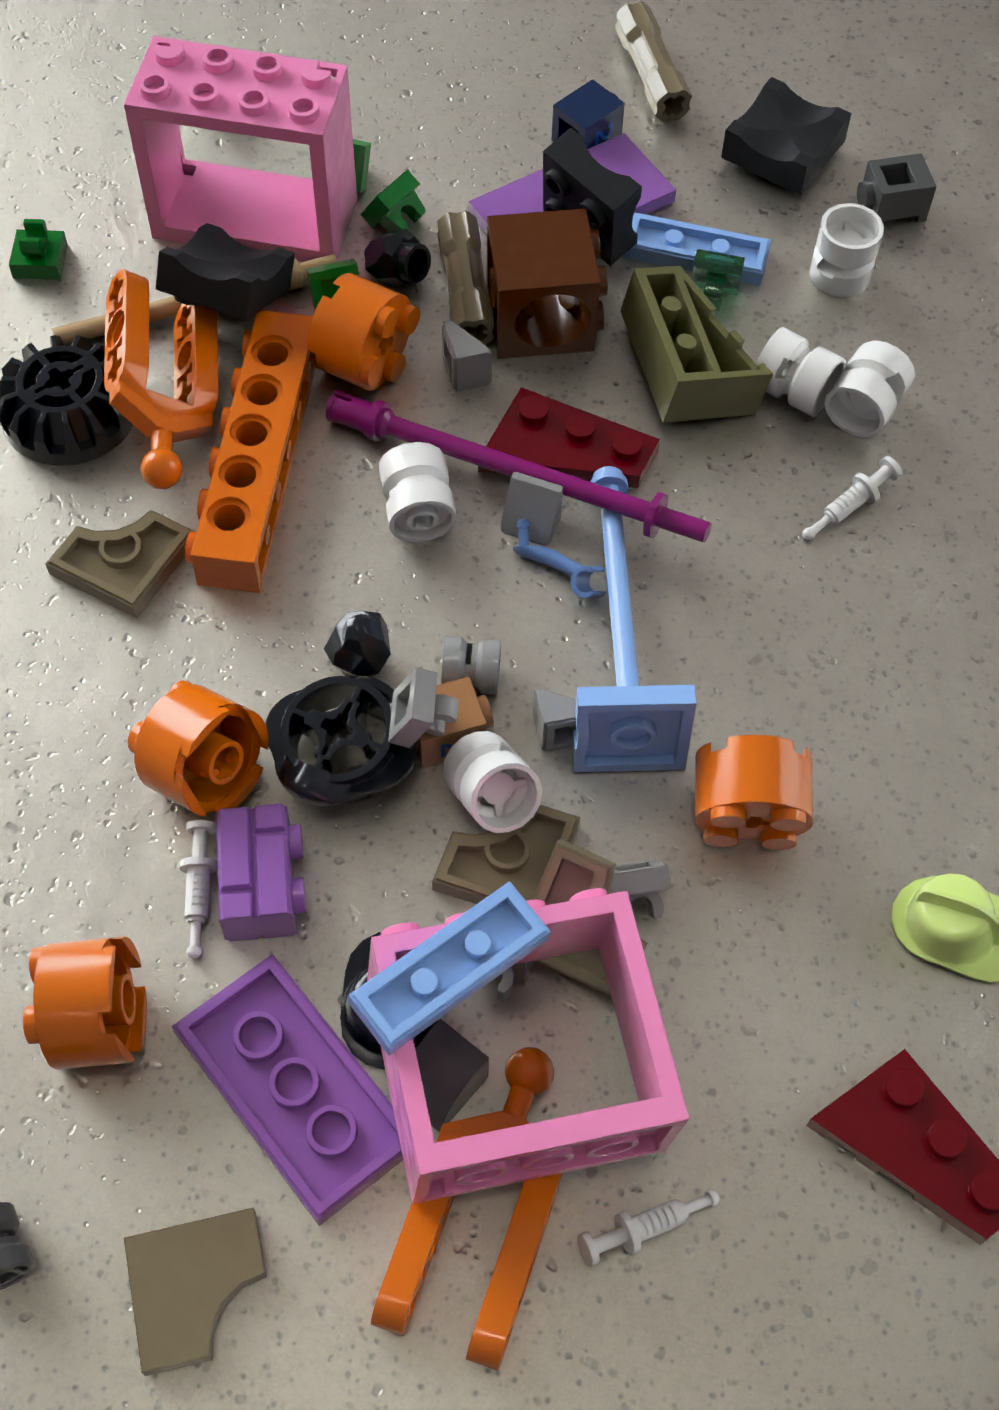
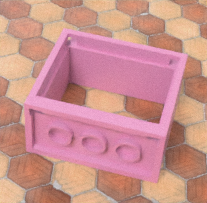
M153 36L124 102L152 238L188 243L199 227L209 223L223 228L234 240L253 249L274 250L282 248L294 252V259H297L299 262L335 254L338 260L357 202L348 66L322 62L320 60L302 59L273 53L229 48L222 45H210ZM179 125L307 144L310 150L312 179L185 159Z
M602 888L588 889L573 895L570 901L546 905L543 900H527L526 902L551 933L546 942L515 964L599 949L639 1101L435 1143L413 1039L389 1056L381 1046L412 1204L664 1152L688 1122V1111L627 891L607 894V891ZM465 912L450 916L445 920V924L419 928L417 923H400L387 927L379 936L371 937L367 980L369 981Z

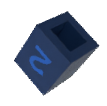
M592 79L553 105L551 140L554 142L569 128H572L583 137L585 146L589 149L622 134L625 103L614 93L609 92Z

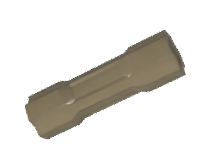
M643 1L635 4L626 3L616 13L617 22L614 28L624 49L630 53L645 86L644 93L655 117L662 122L671 119H681L690 110L689 103L692 94L682 73L675 68L663 43L661 29L651 8Z
M466 210L458 213L447 212L437 221V235L441 260L444 262L450 300V320L486 345L495 338L493 330L495 323L491 299L487 295L477 217Z

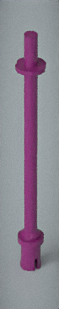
M340 390L334 391V396L331 395L328 400L325 415L329 422L339 423L362 431L369 440L378 442L382 438L392 436L410 443H430L440 448L445 455L509 477L512 476L513 472H519L561 485L563 487V495L644 522L643 535L649 538H654L660 528L702 543L706 542L710 534L711 522L667 508L668 495L658 492L649 502L397 417L391 405L382 400H376L372 403L345 394Z

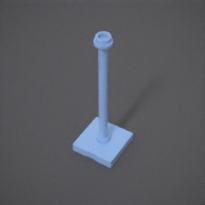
M613 466L599 468L594 472L590 481L625 494L629 490L627 478L620 469ZM600 508L617 686L577 687L575 706L576 730L573 732L572 744L573 772L685 770L697 704L695 686L639 685L623 519L620 514Z

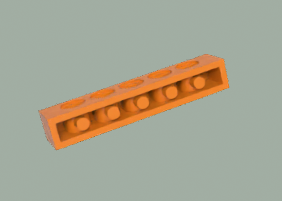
M261 310L256 314L252 330L246 329L244 331L242 339V357L244 361L242 368L235 367L231 380L233 401L231 407L225 406L221 414L220 434L222 441L220 447H213L210 453L209 476L211 481L209 488H202L198 497L197 516L200 521L197 532L190 531L186 540L185 559L187 563H192L197 585L260 593L316 369L310 362L316 360V354L307 349L308 332L313 316Z

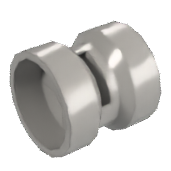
M446 636L443 650L441 684L470 677L473 687L480 694L497 695L501 640L484 639L477 644L467 643L463 637Z

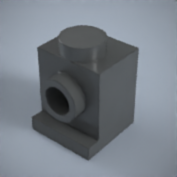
M922 153L870 160L867 163L863 182H859L857 186V201L859 205L873 210L882 221L915 216L917 222H924L927 220L937 186Z

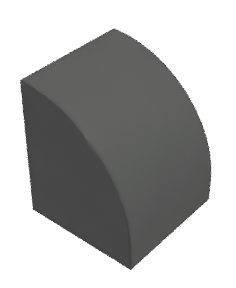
M441 1018L415 1049L431 1126L438 1132H440L443 1123L450 1122L486 1081L489 1074V1057Z

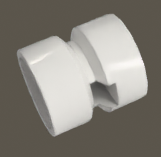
M845 203L829 208L822 216L809 272L813 284L819 290L831 296L851 297L863 292L869 285L884 231L881 218L873 210L863 205Z
M781 327L765 345L756 365L764 363L773 373L766 393L775 398L786 394L790 406L815 418L825 408L826 395L837 378L844 372L846 360L821 346L810 350L809 341L806 338ZM797 363H799V366L792 377L791 374L795 369Z
M874 340L863 343L856 350L845 366L844 372L837 378L827 393L824 402L826 413L835 425L853 436L864 438L876 436L884 429L893 415L896 405L902 401L913 384L915 378L914 365L904 352L887 342Z
M412 442L394 447L385 453L379 462V474L383 495L387 498L385 507L390 532L396 538L408 542L431 541L449 532L456 523V510L452 490L449 488V475L445 455L440 448L430 443Z
M490 731L473 732L462 737L450 748L443 767L446 785L483 829L494 833L511 832L524 826L534 817L541 804L543 792L540 778L501 736Z

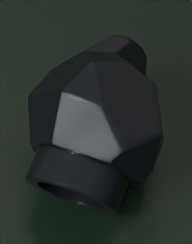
M407 229L388 232L370 241L364 251L365 270L376 279L394 288L409 283L421 282L427 276L431 266L429 249L421 244Z
M368 611L347 612L337 622L324 647V651L332 665L348 677H374L381 672L391 655L387 624L380 613Z

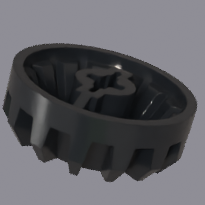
M57 335L50 336L51 347L40 351L32 343H29L22 349L23 361L12 357L1 369L3 376L0 378V424L10 445L20 454L33 461L56 466L86 463L107 454L117 447L129 434L133 424L109 404V393L104 387L105 345L97 343L93 346L90 338L78 335L75 336L71 346H65L61 337ZM37 375L36 384L25 390V383Z

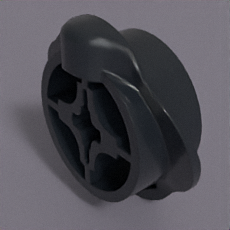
M334 676L315 681L302 690L293 692L277 702L269 712L265 725L269 736L268 747L273 755L276 774L285 790L304 803L315 806H331L366 798L375 792L387 790L403 781L415 766L418 747L417 741L410 748L388 742L394 689L386 683L368 676ZM367 715L382 720L385 723L386 731L382 744L373 741L371 733L365 731L368 726L365 719ZM302 735L309 737L312 744L317 746L314 752L316 758L314 766L298 759V747ZM361 766L360 768H358V769H356V770H353V771H350V772H347V773H343L345 770L349 769L350 767Z

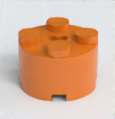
M353 273L342 274L333 282V284L340 286L332 299L323 295L312 317L307 338V349L316 354V360L310 362L313 367L368 391L377 389L386 380L395 383L405 368L406 357L403 355V351L409 335L414 332L418 325L420 309L411 305L408 297Z
M184 680L175 683L169 692L152 707L144 721L138 722L131 729L128 736V748L134 753L136 772L142 783L151 790L199 816H207L206 813L218 812L219 809L236 808L249 796L258 783L263 771V767L256 764L260 747L268 750L269 742L265 722L255 711L204 686L192 684Z
M738 735L727 737V748L711 752L710 742L697 750L695 755V825L703 831V841L707 845L729 847L736 845L738 839L761 840V845L764 848L786 850L797 845L796 836L805 833L813 826L812 753L806 747L801 755L794 752V741L787 738L771 735Z
M122 936L51 943L46 946L32 948L29 956V972L34 983L33 1005H28L24 1010L23 1030L28 1044H40L42 1053L50 1067L60 1070L132 1063L136 1060L130 1052L141 1051L144 1044L147 1024V998L145 986L134 987L130 968H140L142 966L137 949L130 938Z

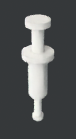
M885 456L879 461L880 469L870 477L863 473H857L851 479L852 487L824 508L823 517L810 528L807 527L803 530V538L812 540L816 537L815 534L828 524H839L863 503L874 504L880 498L877 487L888 478L896 481L902 476V469L898 462L890 456Z
M207 820L187 822L186 832L193 835L192 857L180 860V870L187 873L184 918L187 919V923L191 924L190 947L187 948V954L192 959L199 958L202 954V948L200 947L201 924L205 923L209 914L210 875L218 871L217 860L207 857L208 835L216 833V824Z
M709 1190L705 1192L704 1196L685 1204L674 1199L632 1217L626 1211H622L614 1216L616 1229L592 1238L589 1232L579 1234L577 1239L580 1252L590 1267L599 1264L600 1253L620 1245L624 1247L628 1254L634 1255L641 1251V1242L684 1225L690 1213L707 1206H716L720 1201V1196L716 1191Z

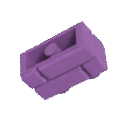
M283 804L255 806L253 809H248L247 807L219 809L216 812L219 922L225 940L233 942L258 939L260 936L265 938L293 936L297 933L296 914L307 913L304 877L294 878L293 860L304 858L301 824L290 825L287 806Z

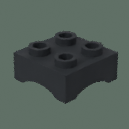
M771 77L745 114L739 119L733 120L725 130L721 158L801 196L845 142L852 113L839 107H822L810 103L794 93L786 83Z
M569 128L543 151V210L545 212L586 208L590 229H598L600 258L611 267L637 244L638 233L633 230L632 221L636 206L641 198L642 186L630 176L615 173L598 163L587 150L583 137L574 129Z
M206 223L198 228L192 239L183 247L174 249L167 246L159 251L156 290L173 295L174 299L182 304L201 305L216 310L225 319L247 321L290 290L295 253L282 248L257 250L247 247L230 237L223 228Z

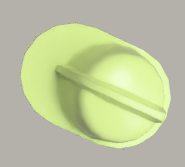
M952 873L917 879L901 889L892 905L891 923L896 938L910 953L925 961L940 965L974 980L988 983L999 982V896L987 892L979 882L965 875Z

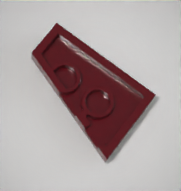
M521 387L486 447L587 481H591L594 472L599 468L613 466L622 471L623 475L627 478L629 488L639 489L658 453L660 439ZM478 466V472L496 474L495 471Z
M905 1049L810 1118L806 1125L808 1128L824 1139L829 1136L857 1155L855 1160L874 1173L879 1170L911 1192L913 1200L977 1244H983L999 1231L998 1158Z

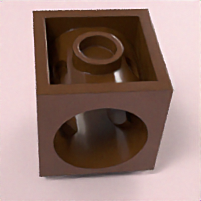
M586 208L487 216L486 287L487 294L491 299L495 323L493 330L497 359L591 352L595 350L596 331L604 330V308L599 297L607 296L608 280L605 265L597 266L596 259L600 258L598 229H590Z

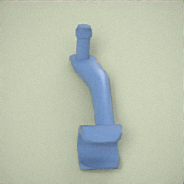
M528 519L518 520L519 546L513 547L516 554L548 565L570 576L571 588L579 597L600 598L606 594V591L592 590L589 583L590 577L594 572L605 571L602 566H582L551 548L529 545L528 527H530V522H528Z

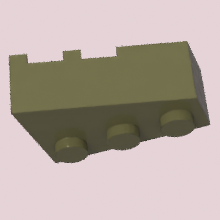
M681 266L634 268L620 310L662 422L755 415L773 373L764 363L758 366L742 349L745 340L736 330L728 332L714 316L717 308Z

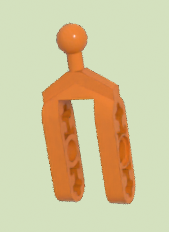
M120 269L114 276L106 297L104 387L109 393V404L147 438L151 439V451L143 457L140 466L145 482L155 489L166 490L179 482L183 472L179 456L172 451V443L203 437L213 426V411L216 407L219 391L217 311L201 305L181 304L174 323V399L146 389L149 370V280L128 270Z
M524 1047L514 1052L505 1066L506 1081L511 1088L503 1111L443 1123L436 1143L530 1124L526 1119L534 1096L546 1091L554 1078V1067L548 1055L534 1047ZM563 1173L524 1181L470 1340L466 1360L496 1371L499 1370ZM455 1196L417 1204L411 1203L376 1299L371 1325L404 1336Z

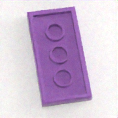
M625 133L587 149L592 157L602 166L615 173L630 176L642 186L641 198L635 209L636 213L647 215L675 202L676 189ZM543 169L469 201V212L477 217L478 225L486 235L487 216L544 212Z
M273 954L172 1025L176 1036L318 1226L322 1225L403 1161L393 1105Z

